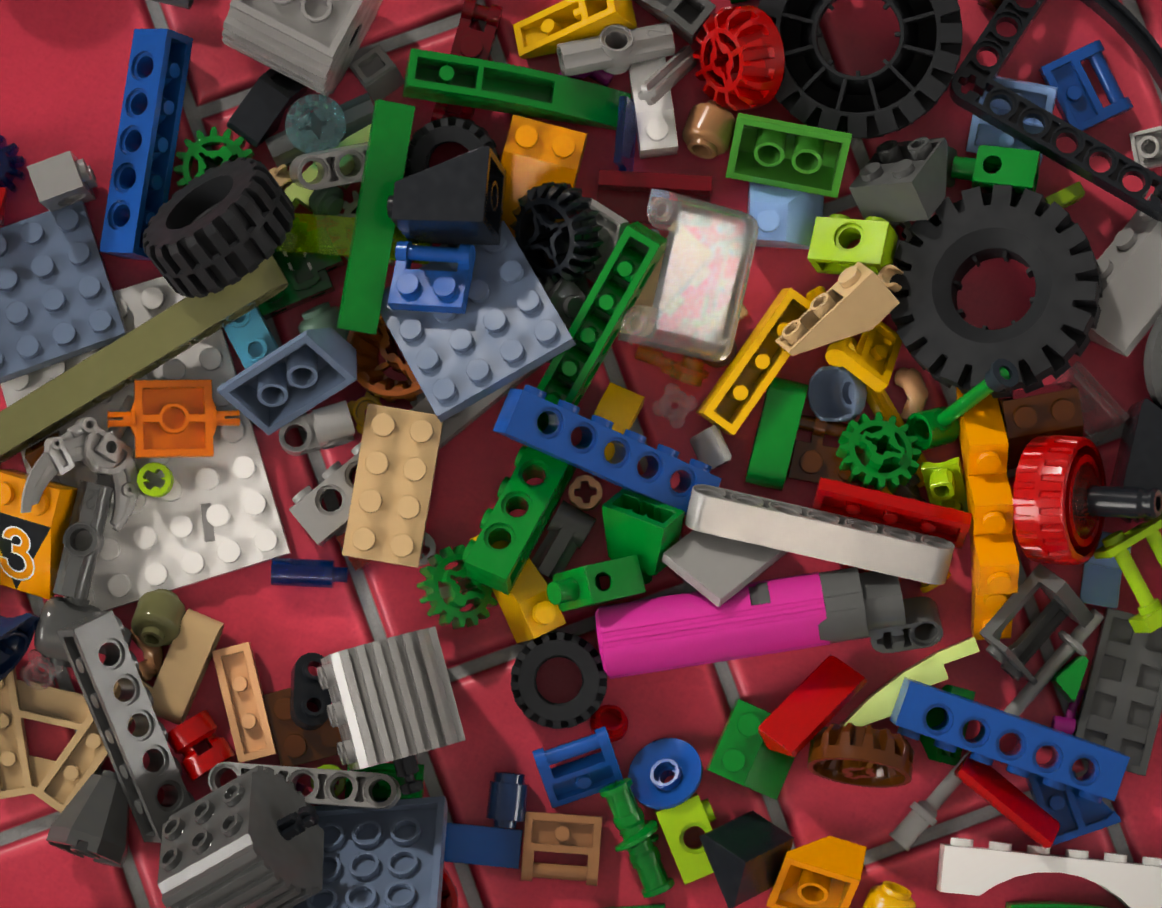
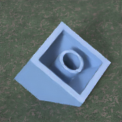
M749 182L745 246L809 250L816 216L823 217L824 196Z

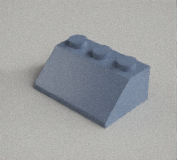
M332 327L306 330L218 386V393L269 436L357 380L356 349Z

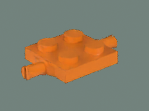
M134 380V402L129 412L107 411V419H123L108 420L107 426L108 428L131 427L135 438V458L213 457V436L217 426H239L240 418H225L239 417L240 411L216 410L212 399V380Z

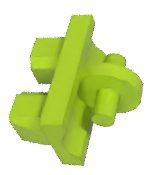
M951 458L941 463L922 462L921 472L930 504L968 512L965 478L960 458Z

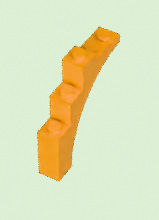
M956 387V400H958L964 394ZM991 394L958 418L968 513H972L969 528L972 578L971 633L972 637H975L976 640H985L979 632L1012 594L1018 593L1020 566L1012 534L1013 497L1007 476L1009 443L998 398H993ZM1012 620L1003 630L1000 639L1011 638Z

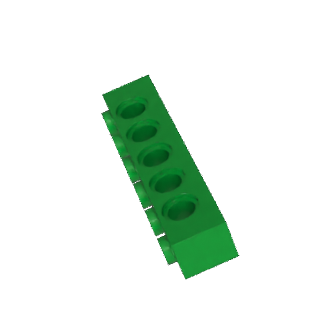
M639 222L626 226L569 329V333L576 345L552 359L537 386L538 389L547 393L545 400L556 405L559 399L576 406L579 405L670 242L668 239ZM546 412L541 413L537 419V426L541 432L548 426L549 419Z

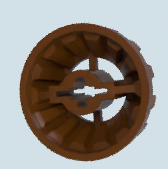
M834 723L829 727L824 726L810 741L807 768L819 777L838 783L875 788L899 787L910 783L912 780L914 750L907 739H904L901 734H892L890 729H873L872 725L868 724L866 727H859L853 723H848L846 726Z

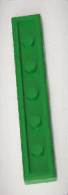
M380 99L375 100L337 322L338 329L377 335L395 224L388 217L387 201L389 195H394L395 182L403 179L415 106Z

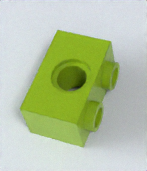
M831 214L829 217L816 216L807 259L817 273L840 275L846 268L854 266L859 261L877 275L884 266L893 265L898 235L891 224L881 217L869 216L865 220L851 219L843 214ZM860 239L857 246L847 249L852 241Z
M696 793L676 807L655 810L684 884L686 885L714 873L703 845L691 848L683 840L685 831L690 827H700L705 833L712 830L710 822L715 821L716 817L708 798L701 801Z

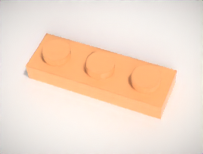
M251 642L212 651L238 763L277 754Z

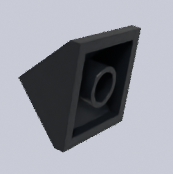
M754 811L747 812L699 836L728 908L736 907L773 887L786 852L791 850L794 837Z

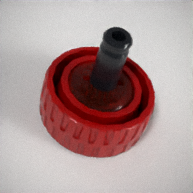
M1068 435L1038 436L1026 445L1019 459L1013 489L1014 525L1018 543L1023 553L1034 562L1057 565L1083 564L1094 555L1099 545L1105 517L1143 518L1149 516L1151 519H1156L1162 512V493L1156 487L1145 489L1143 487L1106 486L1104 466L1096 445L1088 438Z

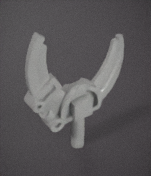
M127 395L118 412H129L133 405L134 397ZM83 417L79 418L75 425L68 428L67 432L63 435L47 438L44 442V453L36 461L26 479L21 498V513L31 512L32 506L39 503L43 491L56 474L58 476L63 475L76 466L74 462L82 460L84 465L92 472L111 476L114 488V508L110 524L113 525V530L119 532L129 520L128 517L133 513L136 506L135 500L138 499L140 490L137 483L139 469L135 467L136 462L132 457L134 451L125 442L120 440L127 427H110L106 432L98 426L95 418Z

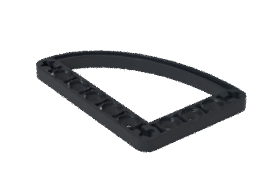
M1004 0L954 74L949 89L952 101L1153 219L1162 222V208L1160 207L1162 200L1161 176L994 81L1047 1L1035 0L1036 4L1033 7L1023 8L1015 0ZM1080 0L1113 27L1129 44L1147 67L1162 93V48L1149 31L1118 0ZM1001 22H1009L1015 26L1017 33L1011 37H1003L996 31V26ZM982 51H990L995 54L997 63L990 67L983 66L977 61L976 55ZM968 82L973 83V91L970 90L967 94L961 92L962 85L965 86ZM984 90L989 93L986 95L983 105H981L979 99L980 96H983ZM995 99H1003L1009 103L1011 111L1005 115L995 114L990 108V103ZM1028 118H1036L1042 122L1044 130L1038 134L1028 133L1023 127V121ZM1061 137H1069L1075 141L1077 149L1072 153H1063L1057 148L1056 140ZM1094 156H1102L1108 160L1110 169L1106 172H1096L1090 167L1089 160ZM1128 175L1137 176L1143 182V188L1138 192L1128 191L1124 187L1122 179ZM1150 186H1153L1155 190L1153 194H1151L1149 201H1147L1144 198L1147 195Z

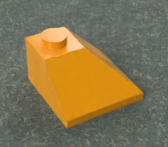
M829 835L786 852L766 906L770 908H849L861 880L867 847Z

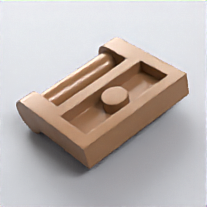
M526 811L521 881H532V878L586 881V885L597 886L602 816ZM534 851L588 855L587 866L534 862Z

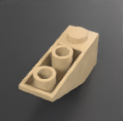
M858 261L854 266L846 268L839 275L838 281L826 293H822L814 298L810 308L801 317L788 323L783 329L782 335L775 342L791 356L872 330L900 302L874 271Z

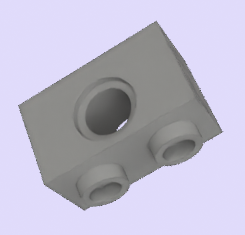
M71 151L27 166L39 202L50 212L80 201L87 203L96 199L92 188L97 187L98 183L91 166H87L83 158L78 159Z

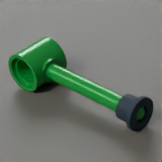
M997 359L992 363L990 370L986 372L985 379L950 406H941L911 414L906 421V424L909 425L906 435L908 437L917 436L918 440L914 448L923 451L956 441L960 431L958 418L992 392H1000L1004 388L1014 387L1019 380L1016 367L1006 359Z

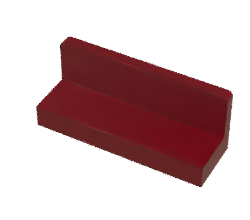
M599 170L597 202L623 217L629 223L674 225L677 221L681 226L707 227L709 225L713 176Z

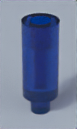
M272 559L271 585L333 588L334 582H348V567H335L334 560Z

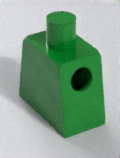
M979 145L976 159L955 155L951 178L972 181V188L980 186L983 193H992L993 185L1013 186L1015 193L1023 194L1025 188L1036 192L1040 173V151Z
M623 488L602 505L608 557L613 560L637 555L645 585L652 581V576L657 575L667 566L662 562L663 553L679 541L685 511Z
M637 555L585 565L554 574L553 581L547 586L549 601L554 605L558 604L562 612L595 606L646 592ZM608 575L610 587L601 590L599 577Z

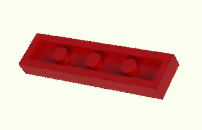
M822 477L820 478L812 506L813 509L944 538L960 549L963 547L972 519V513Z

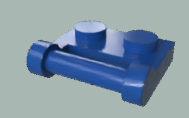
M1100 40L1075 50L1039 69L1046 85L1058 87L1055 104L1063 120L1083 132L1133 108L1129 97H1124L1102 54L1105 49ZM1089 60L1111 105L1103 108L1081 62Z
M398 241L395 247L396 261L388 297L390 308L392 310L465 314L476 257L474 245L461 244L459 248L419 246L412 245L411 241ZM412 261L458 263L457 272L411 269Z
M605 726L595 729V734L544 751L542 747L532 751L552 809L599 793V790L606 785L623 779ZM601 748V752L550 768V765Z

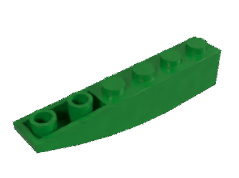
M411 48L407 60L402 96L624 132L627 131L631 93L563 75L489 60Z

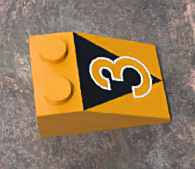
M0 469V585L49 600L55 595L53 590L64 549L63 535L70 524L78 488L50 481L43 491L39 503L32 506L31 512L21 513L23 488L29 474L14 469Z

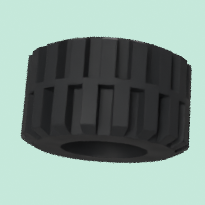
M460 117L440 118L425 124L412 136L413 138L409 142L405 175L403 177L406 178L430 168L429 161L433 151L441 144L448 142L461 144L469 151L482 146H490L499 161L500 156L497 153V146L494 140L489 137L488 132L483 127H479L474 121Z
M555 632L541 635L526 644L522 651L519 652L512 667L511 690L517 706L529 719L544 727L562 729L577 726L589 719L598 710L606 693L607 674L603 669L600 654L589 642L574 634ZM557 657L569 659L577 665L581 672V689L575 698L566 703L550 702L538 691L536 684L538 670L549 659Z

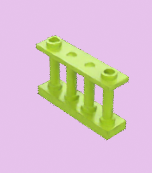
M1162 512L1156 519L1146 520L1126 533L1119 530L1106 536L1101 540L1104 546L1098 548L1094 553L1095 559L1115 557L1140 605L1137 608L1139 613L1128 619L1135 633H1152L1162 627V599L1159 601L1158 598H1153L1127 548L1146 538L1162 569V535L1159 531L1162 528Z

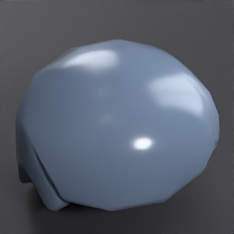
M823 366L810 378L807 396L810 408L818 419L830 422H846L855 419L862 413L866 406L867 389L860 379L843 366Z

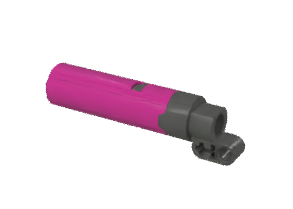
M857 567L750 582L719 608L699 591L599 606L595 612L600 657L604 672L610 679L825 646L831 643L870 637L871 645L877 652L894 653L930 647L937 644L943 637L938 607L933 599L929 597L903 599L898 577L874 571L859 573Z

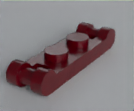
M465 0L450 54L489 60L503 7L494 4L487 7L477 4L478 0ZM474 18L486 21L484 32L471 28ZM436 102L431 121L447 117H460L472 121L475 108L463 106L459 115L447 111L449 104Z

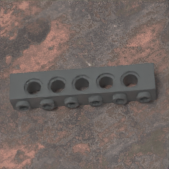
M113 610L97 611L57 630V633L144 842L161 843L162 826L169 820V816L195 802V799L186 790L181 778L183 774L182 767L179 761L172 756L167 744V731L163 724L158 721L153 710V697L142 683L138 673L139 663L135 655L128 649L123 637L125 630L121 620L114 615ZM101 646L106 650V660L104 663L99 659ZM117 681L121 687V693L118 699L115 697L113 691L114 685ZM131 717L135 720V730L132 734L128 729V722ZM146 752L150 757L147 769L143 765V756ZM162 787L164 791V799L160 804L157 798V794L159 789Z

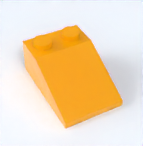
M513 114L501 159V164L506 170L502 221H505L513 237H515V230L509 225L517 221L512 211L520 207L518 199L527 195L528 190L548 182L570 183L572 188L575 187L587 143V133Z

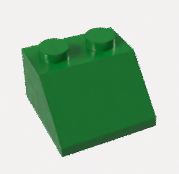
M736 699L706 769L777 800L795 757L770 750L766 747L758 727L771 713Z

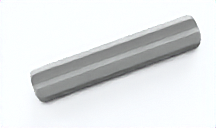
M690 45L681 48L641 85L642 90L638 93L639 99L645 100L648 105H653L659 101L697 65V59L693 58V53L696 50L693 51Z

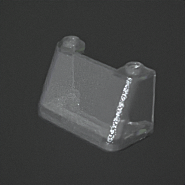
M652 188L647 207L649 222L653 227L669 231L652 307L636 305L630 308L623 317L618 340L667 353L710 362H720L728 357L734 345L758 237L759 227L757 221L752 215L736 209Z

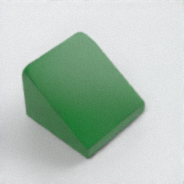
M1086 656L1074 657L1050 680L1068 702H1075L1089 662Z

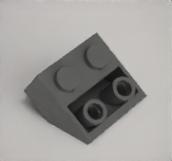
M920 137L913 141L904 142L890 140L878 146L876 153L859 171V175L849 187L863 219L865 220L869 216H876L887 220L889 223L929 220L946 197L948 153L946 138L928 139L927 137Z

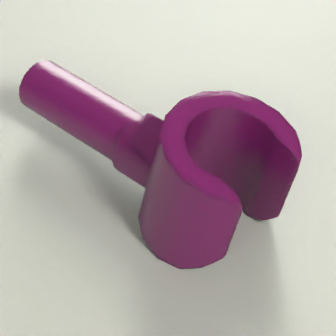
M1079 689L1075 702L1069 703L1065 717L1053 716L1051 728L1071 735L1074 733L1076 728V711L1085 690Z

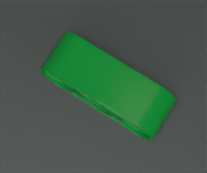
M775 377L768 386L747 468L746 483L778 491L783 490L807 394V384Z

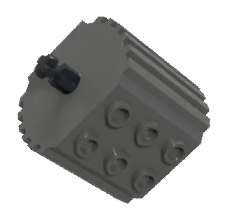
M258 765L169 816V820L162 826L157 882L162 893L163 904L166 908H292L321 892L323 885L324 830L318 825L319 816L315 808L310 803H305V796L300 791L296 792L294 790L295 785L290 780L286 782L282 774L274 775L273 769L268 767L263 770V766Z

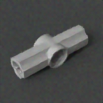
M667 22L635 29H628L626 26L613 24L605 27L601 31L600 36L557 44V55L561 73L567 77L598 70L618 75L628 71L633 63L675 55V44L671 26Z

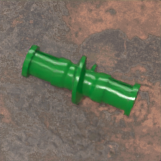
M624 778L606 785L599 790L602 798H606L613 814V822L623 838V841L614 849L616 852H629L631 865L636 869L643 886L641 890L642 896L649 898L666 892L675 883L673 878H668L660 859L659 849L654 845V842L659 839L658 834H653L659 827L658 823L655 820H644L641 807H638L630 788L633 782L631 778Z

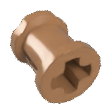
M581 475L576 477L574 482L570 484L568 494L570 502L574 507L582 511H590L600 504L603 490L601 483L595 480L593 476ZM588 483L589 488L597 492V495L590 497L589 503H583L582 498L579 496L575 497L574 494L575 491L581 490V484Z

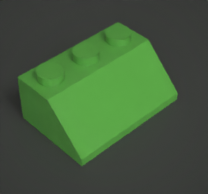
M738 113L725 177L838 198L852 134Z

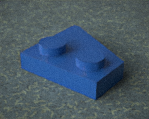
M1072 770L1074 777H1077L1076 773ZM1031 772L1029 777L1026 778L1033 801L1060 823V829L1052 846L1121 822L1120 816L1115 811H1112L1103 801L1099 804L1078 796L1080 789L1066 785L1064 791L1052 788L1042 783L1043 776Z

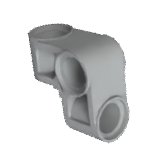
M344 400L314 409L309 414L297 417L281 427L278 434L280 445L287 454L302 456L321 449H330L355 440L354 433L356 432L347 402ZM292 428H300L306 432L307 439L303 445L293 447L286 443V433Z

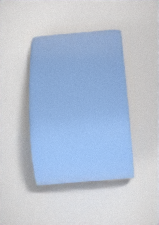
M1102 531L1097 549L1104 546L1101 540L1112 533ZM1093 555L1084 563L1080 599L1083 603L1114 609L1118 608L1122 571L1115 557L1095 559Z

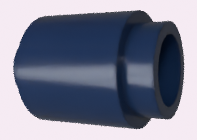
M495 772L494 781H490L486 816V818L494 819V827L516 829L517 822L525 821L528 785L524 784V774Z

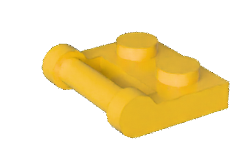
M882 321L872 330L862 333L856 352L849 348L851 336L831 343L825 354V359L830 365L835 367L843 366L878 394L889 384L902 344L898 333Z

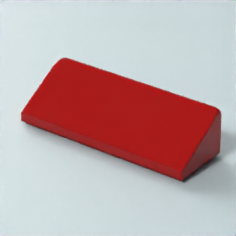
M828 656L759 725L758 731L766 747L770 750L795 757L867 683L866 678L837 657Z
M971 752L968 753L955 769L954 775L1041 847L1050 848L1060 829V823L994 768L971 759Z

